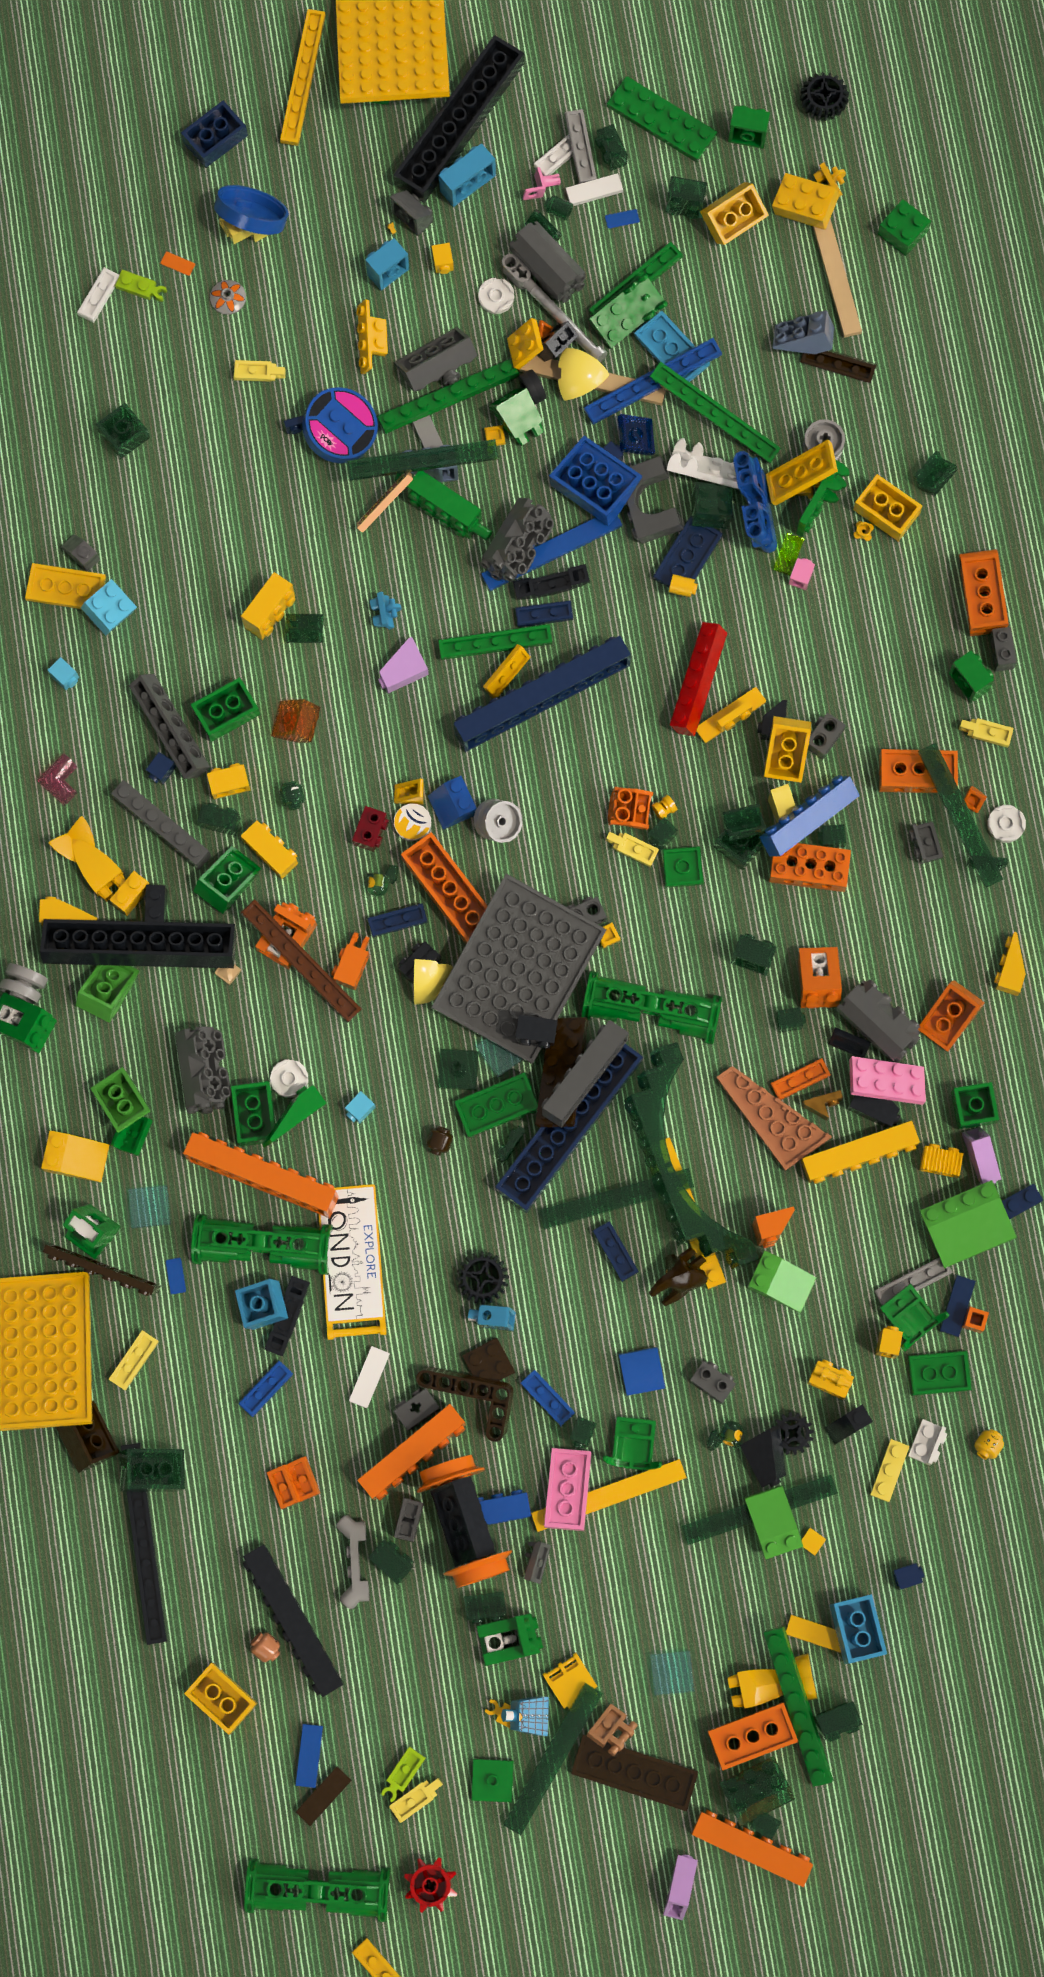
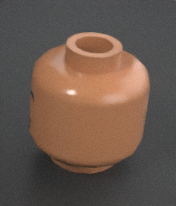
M268 1632L258 1633L250 1643L252 1646L251 1652L261 1662L269 1660L273 1662L280 1654L278 1651L280 1648L279 1641Z

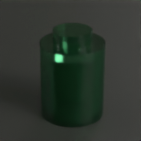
M552 195L551 198H547L544 207L547 213L567 221L572 212L573 203Z

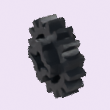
M789 1412L787 1418L784 1414L781 1415L782 1421L775 1420L776 1424H779L781 1431L784 1432L782 1445L786 1450V1455L790 1451H792L793 1455H796L797 1450L804 1453L803 1447L809 1448L810 1445L807 1442L814 1439L810 1437L814 1430H809L812 1423L806 1424L807 1417L799 1418L800 1413L793 1417L792 1412ZM797 1421L795 1425H788L785 1422ZM798 1427V1429L796 1430L797 1432L795 1433L797 1438L792 1437L787 1441L790 1434L788 1432V1429L792 1431L793 1429ZM802 1427L805 1429V1438L801 1435ZM791 1442H796L800 1444L797 1447L788 1446Z

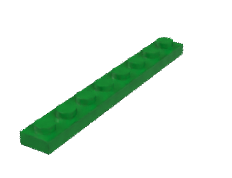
M512 359L506 360L452 385H448L377 416L378 421L385 434L517 378L519 372L513 367Z
M660 362L651 374L650 379L768 464L772 462L781 448L664 363Z
M785 1627L766 1630L764 1636L812 1786L832 1783L833 1777Z

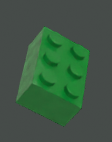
M240 677L191 704L194 714L211 742L260 715L259 708Z
M270 1081L231 1086L238 1145L242 1147L263 1144L276 1124Z

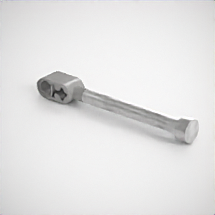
M505 255L502 259V271L517 288L526 289L559 324L569 321L579 335L575 341L589 355L602 362L607 356V351L601 345L597 347L531 279L530 270L516 255ZM509 263L514 264L513 267H507L506 265Z

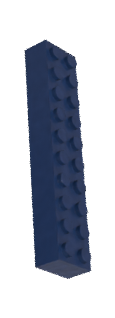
M615 636L610 637L603 645H595L588 650L589 652L574 656L572 661L557 665L555 670L543 672L539 675L538 679L526 681L522 684L521 688L509 690L502 698L496 697L488 705L475 708L471 714L458 717L455 720L456 722H454V733L464 751L467 752L629 667L631 654L621 636L616 638Z
M625 1044L578 1105L574 1127H541L496 1185L495 1190L527 1214L641 1064L643 1056Z

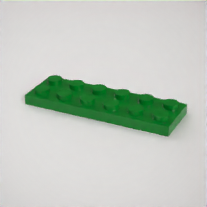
M626 76L607 102L609 109L695 162L699 161L717 135V131L628 76Z

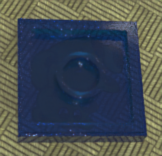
M624 414L617 416L620 450L643 455H654L655 445L652 419Z

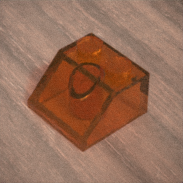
M305 699L280 701L271 736L296 743H311L319 718L320 707Z

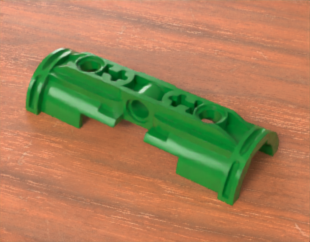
M590 971L581 1017H586L589 1021L590 1017L614 1022H617V1018L639 1022L640 1014L659 1017L658 1026L680 1030V1035L705 1039L706 1044L713 1045L722 996L714 995L713 998L669 990H665L664 995L645 991L646 986L601 977L599 972ZM611 991H618L620 998L613 1001L609 998V993ZM623 992L626 993V997L631 998L632 995H636V999H639V1001H635V1004H631V1000L625 999V1003H623ZM670 1002H673L675 1007H680V1003L684 1004L682 1006V1014L678 1013L679 1009L669 1011L666 1005H670ZM689 1005L694 1006L696 1009V1013L692 1016L685 1013V1008Z
M197 1214L192 1232V1263L202 1265V1261L229 1263L230 1260L250 1261L251 1252L270 1254L269 1263L289 1264L295 1269L318 1270L319 1274L328 1275V1246L333 1225L323 1224L322 1228L273 1225L272 1232L255 1231L254 1223L208 1219L207 1214ZM219 1233H225L227 1237L226 1241L222 1244L216 1241V1236ZM230 1233H233V1238H239L242 1235L246 1240L239 1245L237 1241L231 1240ZM278 1238H281L283 1242H288V1238H291L289 1242L290 1249H287L288 1246L283 1244L278 1248L274 1242L278 1241ZM297 1239L304 1241V1247L300 1250H296L293 1247V1243Z
M250 1858L245 1885V1913H255V1909L306 1911V1904L309 1902L327 1904L326 1912L347 1913L350 1916L378 1917V1922H387L391 1868L382 1867L381 1871L353 1869V1873L329 1871L328 1881L308 1880L309 1870L291 1869L287 1868V1865L259 1863V1859ZM278 1883L281 1886L282 1891L279 1895H273L270 1892L272 1884ZM285 1884H289L287 1888L290 1889L298 1885V1888L302 1889V1893H298L296 1897L293 1892H287L288 1896H284ZM337 1887L340 1892H346L345 1888H350L348 1891L349 1900H344L346 1897L344 1895L335 1899V1896L331 1895V1891H335ZM354 1889H360L363 1892L361 1900L355 1901L352 1898L351 1893Z

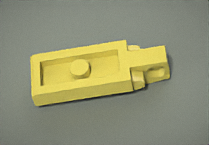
M235 360L234 380L271 382L275 381V379L285 378L286 370L285 367H276L277 365L271 361Z
M979 718L972 719L971 722L962 720L959 726V730L968 732L967 736L1007 748L1009 747L1014 729Z
M609 832L606 838L607 842L614 845L613 849L649 867H651L659 851L658 848L626 833H620L618 836Z
M439 1778L430 1784L426 1780L389 1807L398 1821L402 1823L437 1796L435 1790L443 1784Z

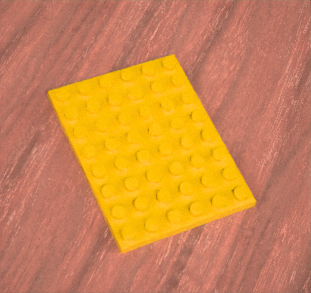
M336 0L341 104L450 97L444 0Z
M75 1272L0 1278V1431L92 1424L90 1274Z

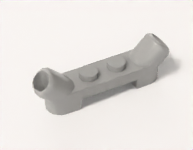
M344 1515L336 1524V1528L350 1540V1546H347L346 1550L347 1558H351V1566H348L347 1570L348 1578H352V1584L340 1596V1601L350 1610L354 1609L359 1602L370 1601L369 1581H361L359 1542L367 1541L365 1521H355L349 1515Z

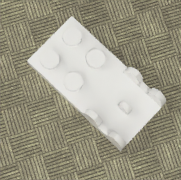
M681 438L677 441L668 462V471L739 489L734 462L730 463L721 458L703 456L704 450L700 442L694 445L693 451L688 452L685 439Z

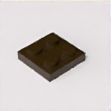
M498 1338L463 1355L473 1376L501 1381L515 1373ZM480 1385L481 1391L487 1388L485 1385Z

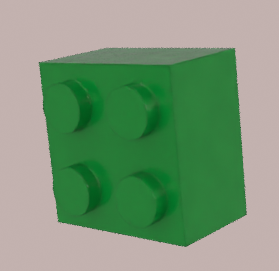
M734 105L728 142L764 149L770 112L764 109L756 110L743 105Z
M902 199L879 225L878 235L906 256L929 231L931 220Z
M972 650L953 662L949 672L951 678L970 703L987 693L994 681L992 672L983 666L980 656L974 654Z
M992 1082L953 1088L951 1095L958 1130L996 1124L999 1121Z

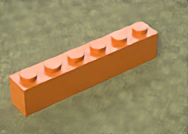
M706 1810L705 1813L700 1812L691 1833L693 1836L799 1886H805L813 1864L809 1862V1857L801 1853L795 1856L791 1854L792 1849L784 1845H780L778 1848L772 1845L773 1840L764 1836L759 1839L753 1836L754 1831L743 1827V1830L735 1827V1822L726 1818L723 1822L716 1818L717 1814Z

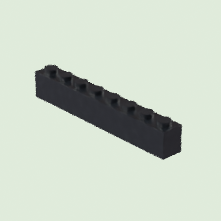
M263 1544L243 1556L245 1561L242 1563L248 1573L251 1571L255 1578L252 1581L257 1590L261 1589L265 1595L262 1597L267 1607H272L274 1611L272 1617L276 1624H281L285 1630L282 1634L287 1643L291 1641L294 1649H292V1652L297 1660H302L304 1664L302 1670L307 1678L311 1676L314 1682L312 1687L317 1696L321 1694L322 1697H325L343 1686L344 1683L266 1545Z

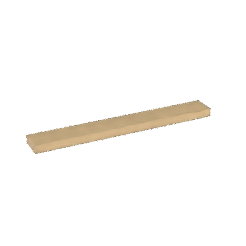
M830 219L826 230L812 227L842 334L845 338L862 334V329Z
M537 355L519 370V372L525 373L532 369L537 376L557 381L561 378V368L558 367V360L551 359L544 362L541 356ZM609 373V376L594 390L611 393L635 379ZM662 387L640 399V401L662 406L666 389Z

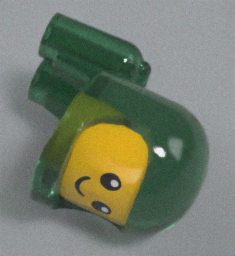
M389 865L385 875L367 873L366 877H369L368 893L376 897L385 895L388 891L389 881L391 884L397 881L398 866Z
M727 1421L722 1426L720 1433L717 1429L711 1431L706 1443L707 1449L714 1451L721 1443L739 1449L741 1445L739 1441L744 1433L742 1425L735 1421Z

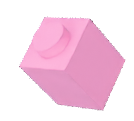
M797 558L790 576L789 585L806 590L815 564L808 559Z

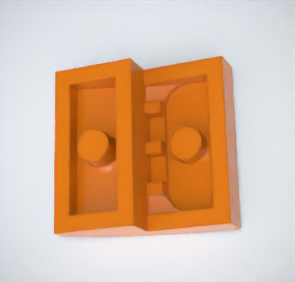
M302 1457L267 1472L281 1509L320 1494L307 1457Z

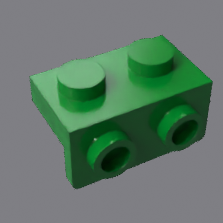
M142 1117L119 1133L116 1131L113 1135L111 1146L120 1151L139 1156L153 1120Z

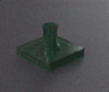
M440 1049L438 1088L476 1091L479 1051Z

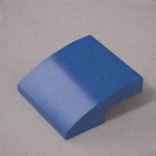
M657 1347L619 1354L627 1396L665 1388Z

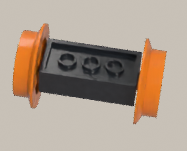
M472 1455L456 1458L419 1472L423 1484L417 1489V1493L431 1490L430 1492L454 1566L457 1567L443 1574L453 1577L456 1588L467 1586L510 1570L506 1558L512 1553V1550L490 1556L496 1553L494 1543L491 1540L488 1525L471 1476L484 1471L485 1468L477 1467Z

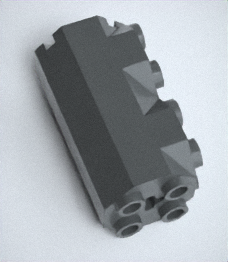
M537 221L534 222V225L528 223L515 235L517 240L515 242L512 240L509 244L510 251L530 270L531 274L541 283V289L550 298L566 303L574 292H579L583 289L586 272Z
M529 498L517 499L480 562V565L491 573V577L497 581L502 579L512 582L518 574L527 573L536 556L535 545L545 543L554 526V521L551 519L549 512L540 504L536 506L531 504L533 500Z
M869 979L867 982L863 980L861 984H858L844 998L845 1002L842 1005L839 1004L836 1011L890 1062L895 1061L898 1063L907 1053L906 1049L909 1048L911 1050L920 1039V1032L918 1031L920 1025L915 1020L908 1019L905 1016L906 1012L901 1007H892L890 1004L892 999L886 993L882 994L872 980Z
M195 1027V1030L190 1031L189 1028L176 1032L175 1039L187 1114L197 1113L198 1111H201L202 1114L212 1113L213 1109L225 1108V1099L230 1096L231 1088L227 1070L219 1066V1062L225 1057L222 1033L213 1027Z

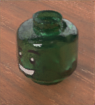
M296 781L282 784V787L279 789L281 805L289 807V810L301 808L300 805L305 802L302 785L297 784Z

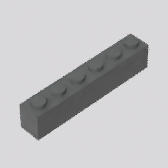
M125 780L111 793L117 803L196 869L200 870L211 857L209 850Z
M610 1020L606 1025L603 1024L599 1028L598 1036L595 1040L591 1039L585 1053H581L577 1057L575 1066L566 1071L565 1079L562 1083H557L554 1087L553 1095L550 1098L547 1097L542 1103V1116L561 1128L628 1041L629 1032Z

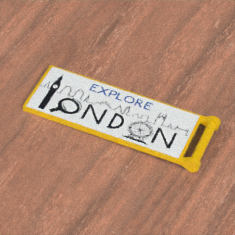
M375 1185L334 1188L339 1198L330 1219L319 1214L320 1228H322L323 1224L333 1225L328 1246L329 1271L328 1275H323L328 1340H334V1337L368 1334L387 1335ZM380 1321V1326L333 1330V1324Z

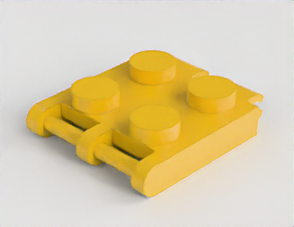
M576 1652L573 1654V1657L564 1663H558V1667L542 1674L563 1708L568 1707L571 1713L583 1705L580 1701L581 1697L587 1703L598 1695L595 1691V1688L598 1686ZM574 1660H576L575 1663H573L572 1665H570V1666L567 1667L566 1669L564 1668L565 1666H567L568 1664H570L571 1662H573ZM561 1669V1672H560V1673L556 1674V1675L553 1676L552 1678H549L551 1675H553L554 1673H556L557 1671H559V1670Z

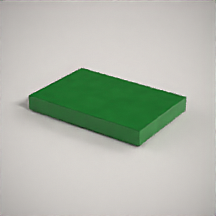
M967 1351L908 1356L912 1396L972 1390Z

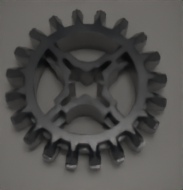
M822 72L821 76L815 73L814 78L809 76L808 82L805 81L800 91L802 108H805L806 113L811 112V118L816 115L818 121L821 117H824L826 121L829 116L832 119L835 118V115L840 116L841 111H844L848 104L849 92L847 91V85H843V79L838 80V75L832 77L831 72L828 75ZM834 101H837V102L834 103L833 105L828 106V104L833 103Z
M483 1251L480 1252V1258H477L476 1253H473L474 1260L472 1261L467 1256L466 1261L468 1264L466 1265L463 1262L460 1264L465 1269L457 1270V1273L462 1276L456 1277V1280L463 1281V1283L458 1285V1288L465 1287L461 1294L464 1296L469 1293L468 1301L475 1297V1304L478 1303L479 1299H482V1305H485L486 1298H489V1302L493 1303L492 1296L499 1300L500 1296L497 1292L499 1291L504 1294L505 1290L501 1287H508V1283L503 1281L509 1279V1275H503L508 1269L507 1267L500 1268L504 1265V1261H500L497 1264L496 1262L499 1258L497 1255L492 1260L490 1259L491 1253L488 1252L487 1258H485ZM484 1263L480 1271H469L472 1266ZM489 1265L496 1268L499 1273V1279H495L488 1274ZM485 1270L486 1277L489 1280H484L480 1287V1279H477V1277L482 1276ZM467 1277L477 1282L476 1292L468 1286ZM486 1285H497L491 1292L481 1294Z

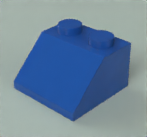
M462 776L443 783L427 796L443 830L473 817L477 809Z

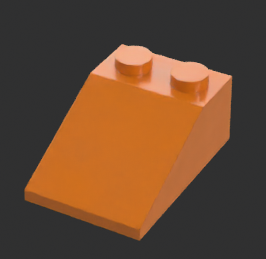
M953 980L948 984L923 1019L918 1030L948 1052L985 1002Z

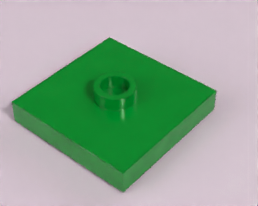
M700 846L662 849L666 888L704 885Z
M473 1759L472 1801L512 1802L514 1761Z

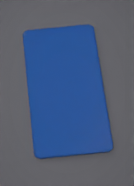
M637 209L605 216L608 228L640 222Z
M181 1258L166 1260L171 1294L186 1292Z

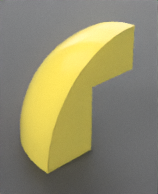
M219 218V224L227 237L230 236L234 244L249 236H252L255 242L268 236L240 229Z
M566 348L559 359L558 367L561 368V378L558 379V385L564 401L585 395L598 387L609 376L608 371L597 359L581 350Z
M415 959L414 1005L425 1004L435 1000L450 975L453 966L438 964L437 961Z

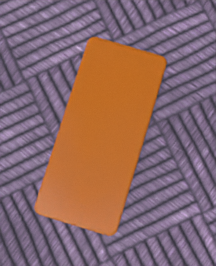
M166 252L161 261L162 265L190 276L195 267V263L170 252Z

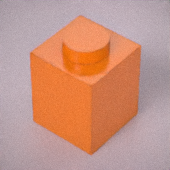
M969 1307L962 1328L981 1334L985 1329L989 1312Z

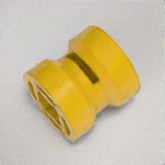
M669 795L664 796L662 801L651 805L654 813L661 821L667 818L669 813H674L678 810Z

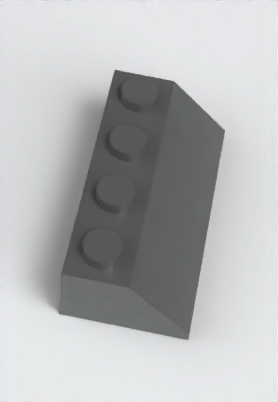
M456 327L395 361L394 364L407 385L415 392L424 389L431 382L440 380L448 371H456L459 366L472 362L478 355L470 337Z

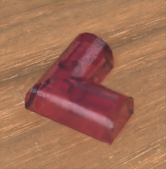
M63 753L37 779V782L65 806L77 794V791L65 781L77 766Z

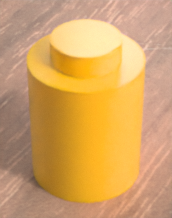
M673 574L669 593L691 598L692 594H696L698 584L695 583V579Z

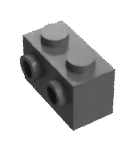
M703 1361L689 1382L722 1405L736 1385L733 1382L734 1378L726 1372L724 1374L720 1373L717 1370L719 1367L713 1362L708 1361L707 1363Z

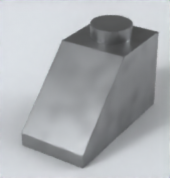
M75 534L61 546L86 572L100 561L98 553L85 540Z

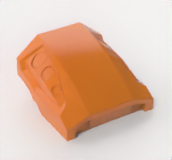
M614 787L609 801L608 825H621L648 830L650 803L653 792Z

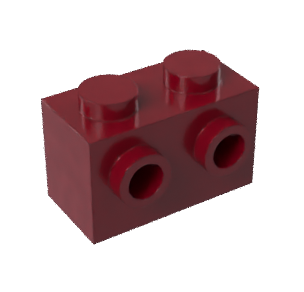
M365 806L352 839L353 845L375 852L376 847L379 848L381 846L383 837L380 836L382 831H386L389 824L387 813Z

